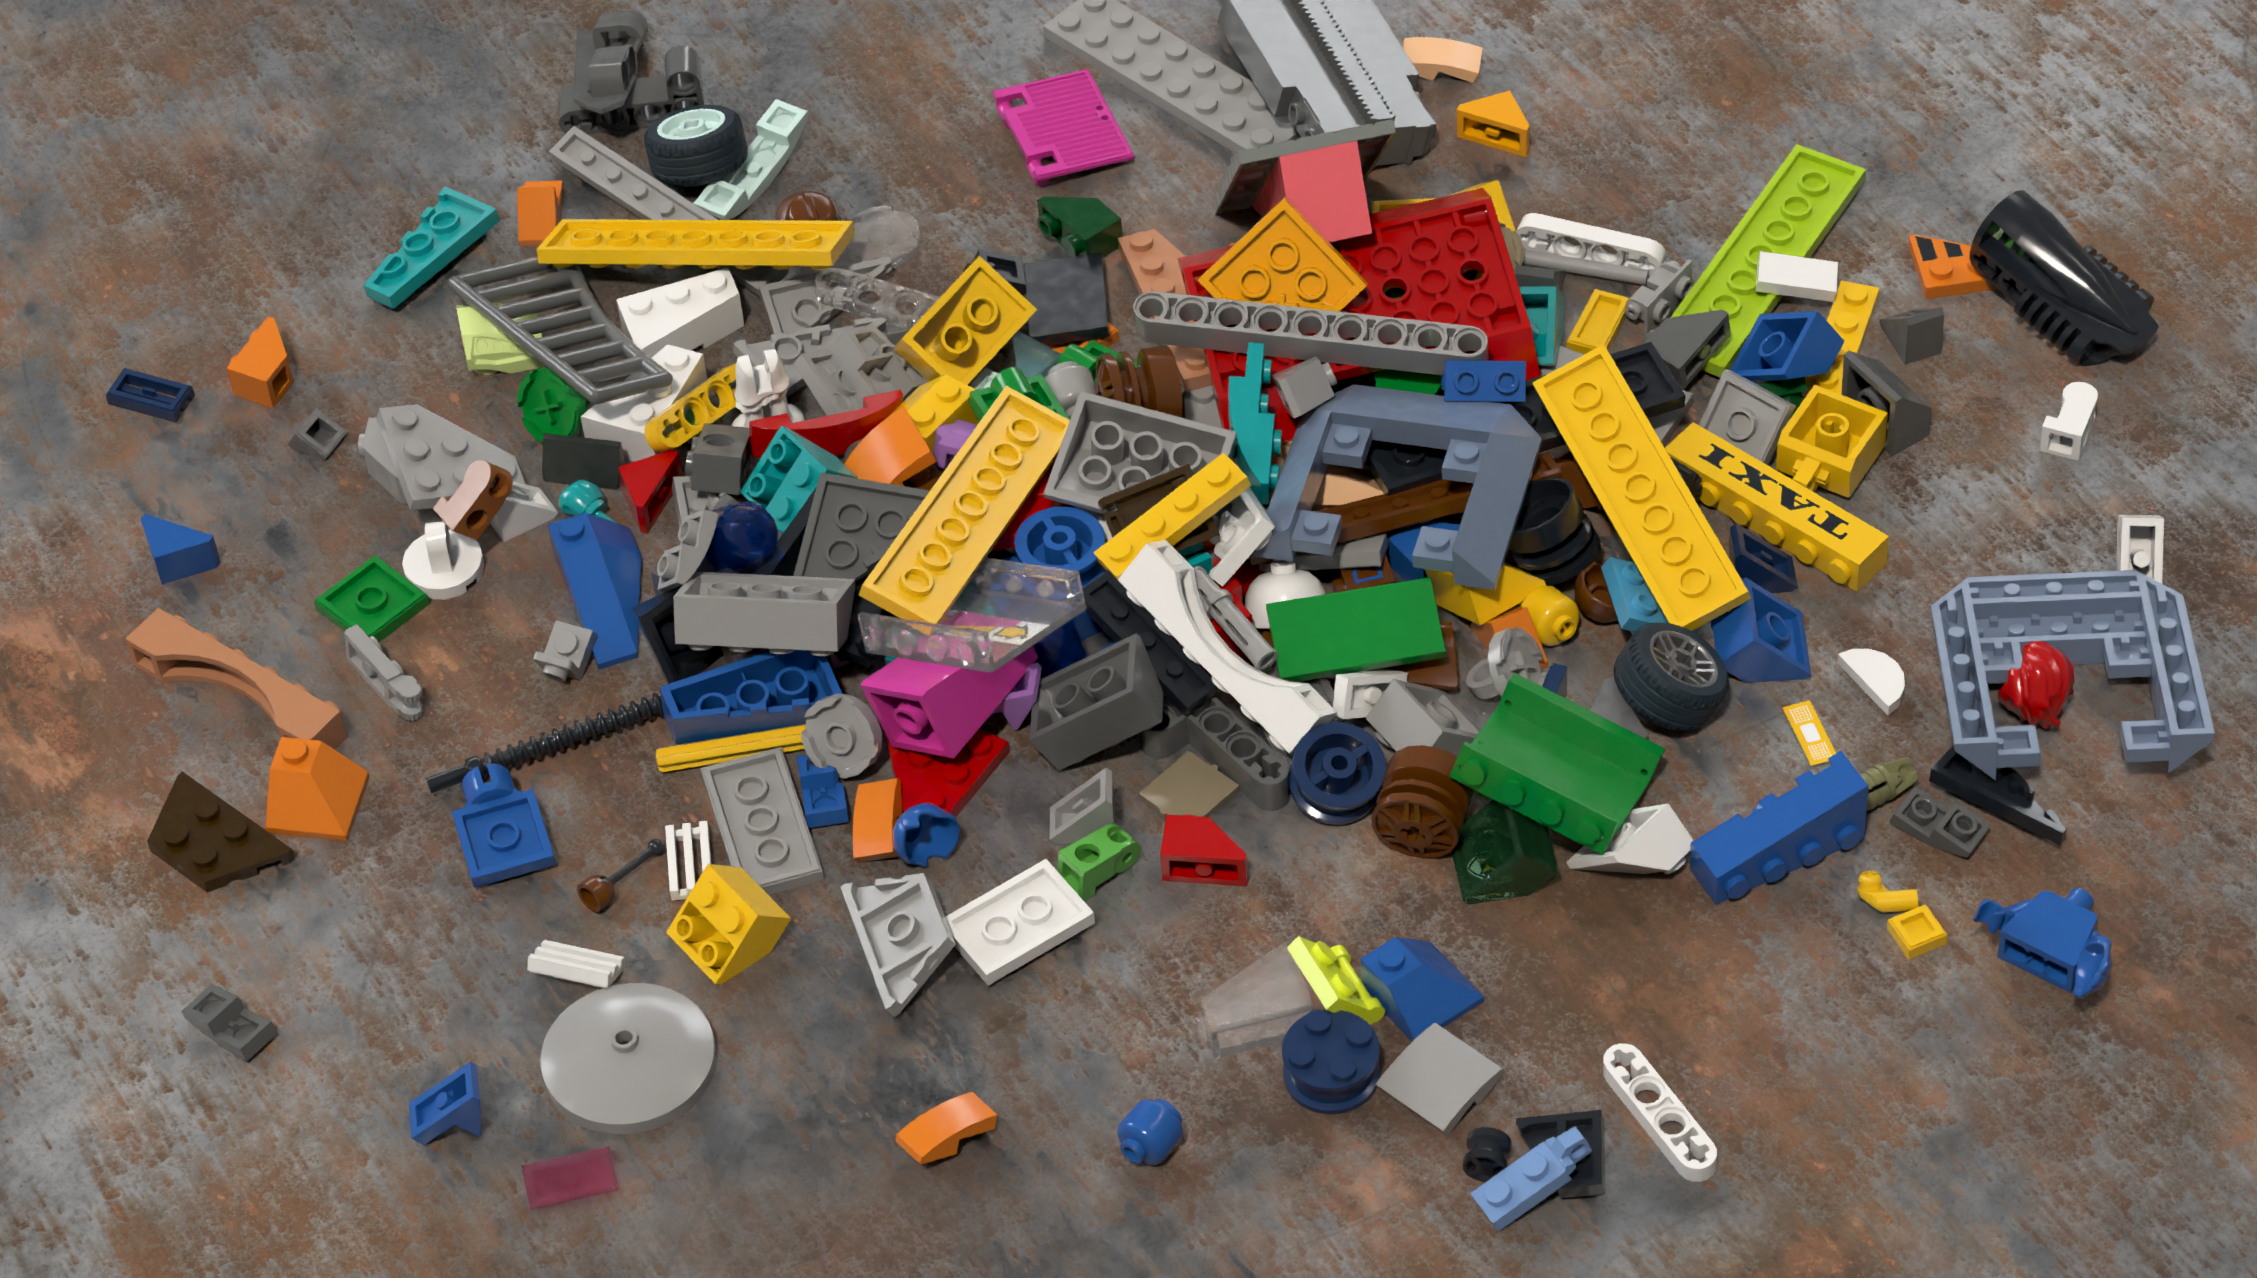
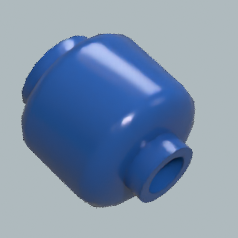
M1143 1099L1132 1108L1118 1125L1117 1136L1121 1143L1120 1150L1122 1154L1135 1164L1142 1162L1147 1165H1158L1166 1159L1182 1140L1181 1115L1173 1105L1165 1100Z

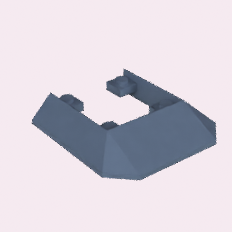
M1353 384L1334 393V397L1301 416L1266 512L1275 527L1272 530L1268 543L1261 550H1254L1253 557L1293 562L1297 551L1332 556L1342 529L1341 515L1311 511L1327 465L1332 464L1363 469L1372 440L1447 450L1442 465V479L1474 484L1458 531L1426 526L1421 527L1412 554L1413 567L1454 573V584L1496 589L1542 445V438L1512 405L1482 401H1444V396Z
M2136 570L1968 577L1931 605V617L1954 751L1995 781L1996 768L2040 766V748L2035 725L1995 727L1988 690V683L2003 684L2007 682L2008 672L2011 668L2019 669L2021 667L2023 647L2032 641H2043L2062 651L2073 665L2105 664L2108 678L2147 677L2156 720L2121 721L2120 737L2126 763L2165 761L2167 772L2169 773L2214 740L2215 732L2184 597L2179 592Z

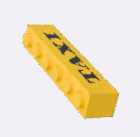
M1692 422L1665 447L1670 457L1687 466L1702 478L1700 483L1702 491L1696 494L1700 497L1701 502L1731 517L1737 524L1744 525L1755 531L1771 544L1782 547L1797 556L1803 563L1810 564L1826 573L1835 582L1844 584L1858 592L1887 564L1888 535L1700 425Z

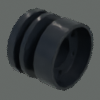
M1560 477L1543 478L1529 483L1509 550H1512V556L1520 570L1544 580L1546 586L1565 582L1578 575L1581 570H1585L1594 562L1600 552L1601 540L1587 514L1584 513V507L1571 483Z

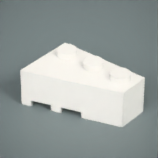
M728 267L616 299L623 334L650 358L667 344L687 350H693L701 345L705 349L744 326L739 291Z

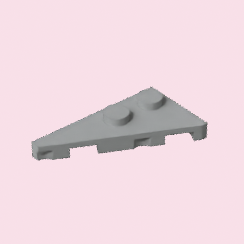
M890 256L759 286V296L772 334L783 332L789 334L799 329L824 325L892 273V260Z

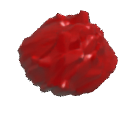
M2032 641L2024 645L2021 667L2009 670L2008 680L1998 691L1997 697L1999 702L2006 706L2007 710L2017 714L2021 721H2028L2029 725H2041L2045 729L2048 727H2059L2061 722L2056 717L2063 715V705L2069 695L2074 693L2073 664L2062 651L2043 641Z

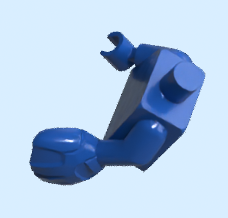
M2072 889L2066 899L2049 890L2041 891L2032 900L2027 899L2005 908L1992 900L1985 899L1981 901L1973 921L1988 924L1987 930L1992 934L2000 930L1998 958L2069 993L2073 991L2074 996L2079 999L2085 998L2087 995L2093 994L2100 989L2111 974L2112 961L2110 950L2112 942L2108 937L2101 935L2097 931L2098 916L2090 911L2094 905V899L2084 889Z

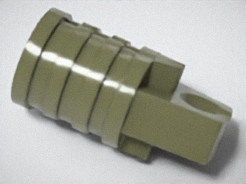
M1909 757L1884 764H1876L1859 773L1868 784L1867 811L1874 809L1875 806L1884 804L1885 801L1894 799L1895 796L1919 780Z

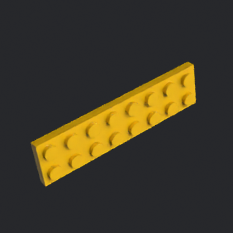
M562 219L536 251L539 264H553L557 268H565L574 264H589L592 268H603L610 264H625L627 268L662 265L666 269L678 268L683 265H698L702 269H712L720 265H735L737 269H750L757 265H767L777 270L788 269L793 266H809L813 270H822L833 266L855 236L853 221Z
M1604 344L1532 383L1668 623L1679 625L1692 631L1751 599L1746 586Z
M1005 386L862 584L859 596L932 635L1056 459L1070 420L1016 390Z

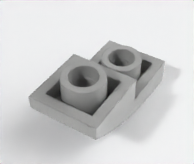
M703 509L685 517L678 531L680 545L664 551L658 562L657 574L660 576L659 591L666 592L682 586L691 578L706 555L716 528L719 513Z

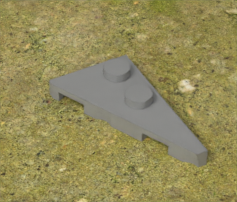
M882 316L878 318L865 317L854 319L852 326L831 329L829 324L799 329L789 334L784 332L772 334L769 341L747 345L745 339L738 340L733 343V354L737 357L748 354L751 365L754 367L764 364V350H776L789 376L787 398L806 385V382L794 365V362L801 354L829 348L846 329L873 324L878 330L884 332L886 330V320Z

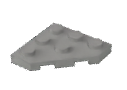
M413 404L379 408L376 419L410 510L434 508L442 496L450 499L464 481L468 467L478 460H484L504 468L512 475L513 482L526 484L515 456L420 405Z

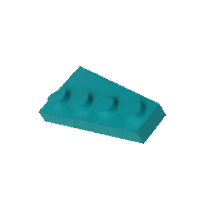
M444 186L438 194L440 201L436 206L425 209L420 216L422 223L414 232L407 231L400 240L402 245L397 253L389 254L363 285L367 297L394 309L500 221L497 209Z

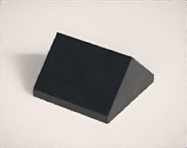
M682 586L666 591L631 608L667 684L701 673L724 655L720 646H713V648L708 650H692L688 645L675 644L673 596Z

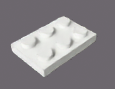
M1047 859L945 916L956 944L954 947L987 985L992 984L1095 924L1094 912Z

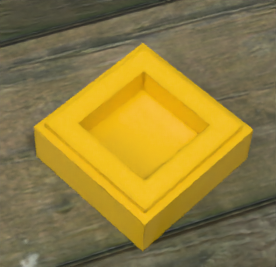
M1926 904L1887 920V930L1908 960L1947 944V933Z

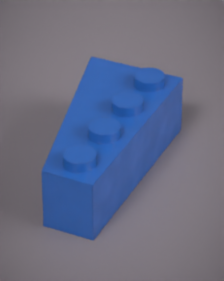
M794 650L788 654H773L768 651L660 687L663 715L676 745L806 724V712L817 701L830 695L842 694L826 656L811 655L810 650Z
M1842 751L1828 758L1831 766L1814 775L1811 770H1808L1795 778L1798 786L1782 796L1776 798L1772 792L1759 800V804L1752 810L1751 815L1743 818L1740 814H1737L1690 843V871L1715 905L1728 899L1739 898L1747 891L1767 882L1778 881L1787 873L1805 865H1814L1823 857L1842 849H1850L1864 840L1868 784Z

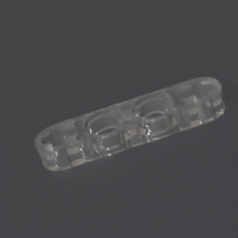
M839 267L822 269L815 279L816 298L822 304L863 317L878 318L882 316L887 324L904 329L912 328L923 316L924 308L930 309L940 298ZM832 282L839 284V287H835L833 291L826 290V286H830ZM852 286V297L850 298L847 297V293H850V287ZM864 291H874L880 296V299L876 303L866 304L859 299V295ZM906 301L915 304L917 310L913 314L903 315L896 310V306Z

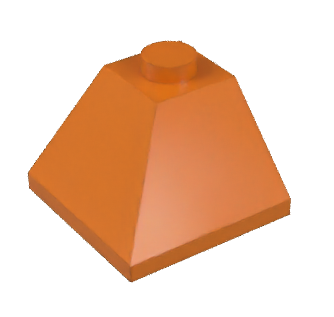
M281 737L269 769L266 831L274 834L348 841L370 777L368 771L322 741Z

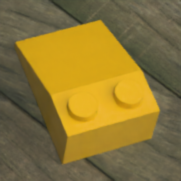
M979 256L893 349L928 382L946 374L968 385L1037 309Z

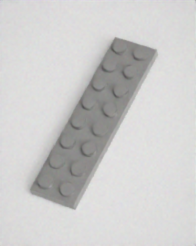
M1076 0L1043 26L1044 37L1234 153L1239 150L1254 147L1257 149L1259 146L1293 139L1296 141L1298 138H1301L1295 126L1290 123L1288 116L1274 117L1254 82L1117 0Z

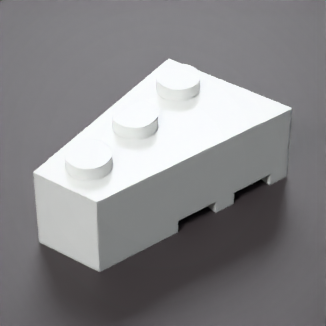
M667 344L652 359L672 374L673 382L671 385L595 404L581 416L584 437L621 442L624 459L633 462L660 454L661 452L653 450L646 441L644 432L646 423L707 380L702 353ZM643 371L633 373L624 381L646 376ZM685 406V408H684V416H685V418H686V412H687V410L689 409L688 406ZM672 424L666 426L664 431H662L664 437L669 432L675 430Z

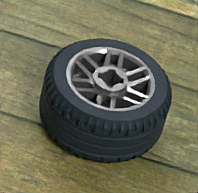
M1656 622L1639 628L1617 656L1614 664L1613 673L1616 685L1628 705L1649 722L1670 730L1687 731L1702 726L1722 702L1729 687L1725 665L1713 647L1694 632L1671 623Z

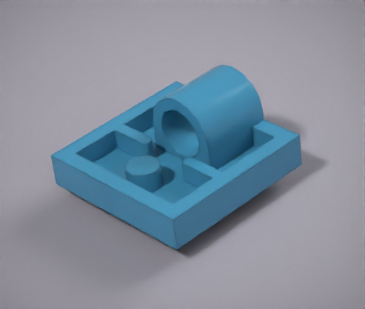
M1609 557L1601 569L1621 629L1629 630L1631 635H1633L1635 631L1646 624L1656 622L1668 623L1635 563ZM1696 629L1692 630V632L1698 635Z

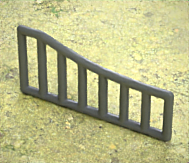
M536 256L453 276L448 280L447 285L452 292L593 404H601L664 388L673 382V376L670 372L650 358L612 323L591 292L582 270L576 265L557 268L553 264H539L538 257ZM554 268L558 271L479 291L473 288ZM570 284L573 286L571 289L497 307L492 304ZM582 304V307L517 323L513 320L514 318L567 305ZM587 321L594 323V325L537 339L533 336L534 334ZM603 338L609 341L558 355L553 352L554 350ZM619 355H624L627 358L580 371L573 368ZM641 371L646 374V376L599 388L594 385V383Z

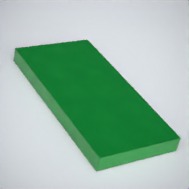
M1431 577L1266 604L1273 649L1278 652L1276 665L1279 679L1299 682L1336 676V674H1348L1446 658Z

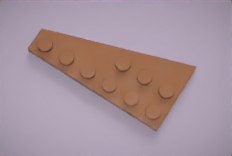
M1152 229L1118 238L1119 252L1139 295L1151 291L1187 295L1177 259L1185 255L1159 232ZM1150 316V319H1154L1159 316ZM1190 320L1187 323H1194V320ZM1167 345L1175 357L1180 383L1184 392L1212 385L1204 349Z

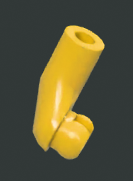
M1864 871L1859 875V885L1856 887L1859 897L1879 912H1904L1918 907V893L1916 889L1890 891L1881 885L1882 878L1878 872Z

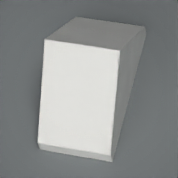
M513 482L509 495L490 524L503 542H506L554 519L558 511L540 488Z

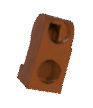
M475 461L468 467L464 481L450 499L442 496L433 509L452 531L478 540L509 495L513 484L512 475L508 470L487 461Z

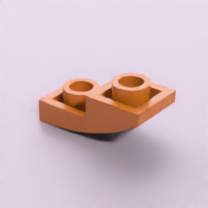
M895 778L858 785L853 815V859L859 863L898 856L894 850L892 839L893 828L898 818L902 815L900 779Z
M973 1092L965 1093L947 1100L917 1117L896 1134L895 1141L920 1165L934 1162L935 1160L957 1154L959 1139L994 1130L997 1114Z

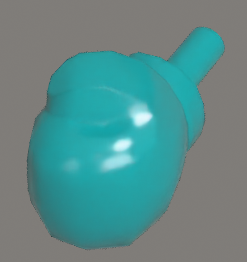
M582 479L572 483L561 492L558 504L566 515L576 516L589 513L615 522L605 514L608 506L603 501L605 496L597 485Z

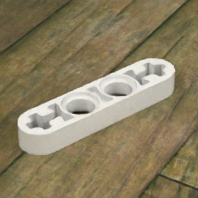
M1537 213L1526 214L1516 230L1523 247L1527 250L1649 270V277L1661 266L1666 257L1665 249L1655 240ZM1563 237H1572L1579 241L1581 245L1570 244ZM1600 245L1611 246L1618 253L1612 254L1606 252L1602 249Z
M1616 1044L1607 1049L1603 1058V1076L1606 1082L1683 1178L1692 1182H1701L1712 1177L1717 1167V1149L1714 1143L1644 1055L1635 1046L1629 1044ZM1620 1062L1623 1066L1631 1064V1077L1633 1079L1630 1081V1074L1623 1066L1615 1068V1063ZM1651 1090L1659 1095V1099L1648 1104L1640 1102L1635 1096L1640 1091ZM1667 1121H1676L1683 1125L1684 1130L1678 1134L1670 1135L1664 1133L1660 1129V1125ZM1689 1142L1690 1151L1692 1152V1154L1697 1159L1705 1157V1162L1700 1163L1696 1159H1692L1689 1161V1149L1686 1146L1687 1144H1689Z

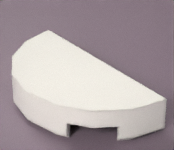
M1851 649L1838 654L1837 664L1887 716L1900 706L1901 698L1905 692L1904 672L1894 659L1885 653L1872 649Z

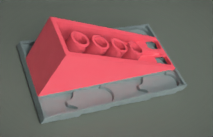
M1394 119L1376 122L1374 125L1371 123L1341 129L1335 133L1332 131L1302 137L1296 141L1293 139L1259 146L1257 149L1254 147L1237 151L1230 158L1231 165L1226 169V176L1218 183L1219 189L1213 194L1214 213L1220 214L1253 207L1264 217L1286 197L1328 242L1372 234L1364 182L1396 133Z

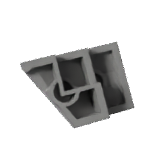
M873 324L846 329L829 348L803 353L794 362L795 367L826 416L862 409L863 397L896 390L902 391L904 401L919 386L928 382L893 349L895 345Z

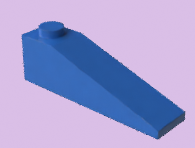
M583 513L547 524L554 558L582 628L593 630L598 635L592 649L598 669L638 658L639 624L631 608L639 605V600L641 599L640 571H642V557L630 528L589 513Z

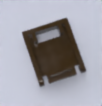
M1186 464L1101 498L1098 501L1101 512H1108L1117 508L1116 511L1103 515L1112 538L1191 478L1194 474L1190 465ZM1211 516L1172 547L1184 557L1221 542L1220 533L1213 517Z

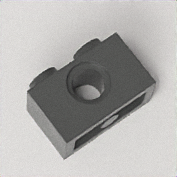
M704 423L700 436L693 437L691 451L687 452L685 475L692 476L691 490L740 494L750 465L749 428Z

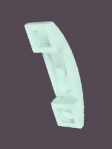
M776 99L757 122L758 136L748 147V156L742 166L723 180L709 183L693 204L722 220H730L746 210L768 188L788 160L808 119V112Z

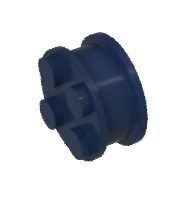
M1331 722L1316 726L1300 739L1294 750L1289 771V789L1294 802L1306 815L1326 824L1342 825L1363 818L1375 806L1381 791L1386 772L1383 751L1374 737L1358 726L1343 722Z
M1313 1010L1297 1020L1285 1034L1282 1043L1283 1077L1289 1095L1302 1107L1322 1114L1346 1113L1365 1104L1377 1090L1375 1084L1380 1079V1050L1375 1031L1361 1017L1343 1010L1335 1013L1328 1010Z

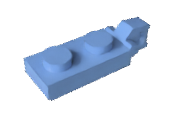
M1573 1127L1557 1136L1556 1139L1551 1137L1545 1143L1543 1141L1470 1194L1497 1231L1502 1230L1571 1181L1569 1175L1576 1169L1575 1163L1591 1153L1592 1149L1580 1131Z

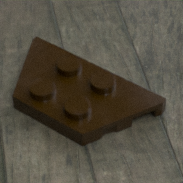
M183 771L177 776L147 840L150 852L207 893L225 887L234 880H244L258 875V867L281 860L284 866L295 860L293 850Z

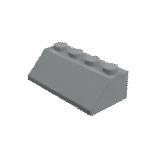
M694 572L691 578L673 596L675 644L688 645L692 650H708L713 648V646H727L733 652H748L754 648H769V651L773 654H788L794 650H810V654L814 656L832 655L839 651L848 637L855 593V579Z

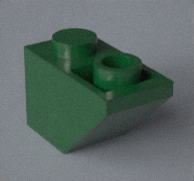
M1043 196L1037 200L1039 215L1037 223L1041 232L1046 237H1052L1070 257L1101 252L1102 258L1119 249L1118 238L1123 237L1121 218L1098 198Z

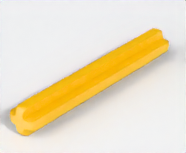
M806 724L658 748L656 750L657 766L659 771L664 773L718 764L778 747L782 748L783 753L803 750L805 748L802 742V731L806 729Z

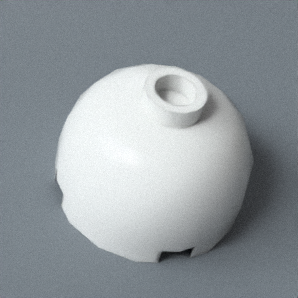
M1294 562L1271 564L1270 572L1260 574L1250 584L1245 597V607L1252 614V622L1255 628L1270 629L1266 604L1323 595L1325 590L1320 581L1311 573L1296 570Z

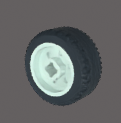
M696 105L670 112L653 122L644 136L646 153L653 176L671 186L689 187L718 181L737 171L748 156V146L739 115L733 110L720 105Z

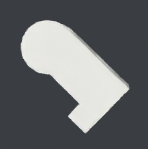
M2074 382L2063 389L2061 411L2058 418L2046 416L2043 423L2040 442L2041 452L2076 461L2080 460L2096 416L2095 408L2098 393L2092 385L2085 382Z

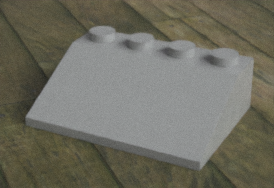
M1080 391L1043 496L1053 501L1108 514L1116 511L1117 508L1108 512H1101L1098 501L1105 496L1186 464L1190 465L1195 475L1223 452L1234 462L1236 458L1237 432Z

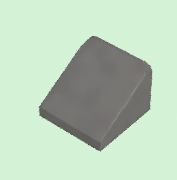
M315 408L294 434L288 446L302 453L326 460L348 431Z

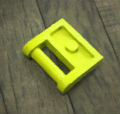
M1298 936L1287 947L1326 1010L1333 1013L1340 1010L1353 1013L1364 1019L1369 1025L1382 1019L1385 1014L1384 1007L1377 998L1371 997L1351 966V956L1343 945H1336L1330 948L1321 941L1315 943Z

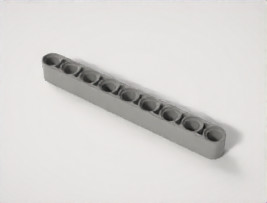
M1156 291L1141 294L1133 304L1137 333L1141 339L1149 343L1246 354L1248 343H1264V356L1300 360L1317 357L1320 362L1435 375L1445 373V360L1489 361L1488 338L1484 331L1474 326ZM1150 316H1159L1154 319H1148ZM1190 320H1197L1194 323H1187ZM1231 324L1237 325L1235 327H1226ZM1268 329H1277L1273 332L1266 331ZM1308 333L1316 334L1314 336H1305ZM1350 337L1357 338V339H1355V340H1350V341L1344 340V339L1350 338ZM1396 342V344L1386 345L1385 343ZM1428 346L1437 347L1434 349H1425V347ZM1466 351H1476L1473 354L1464 353Z

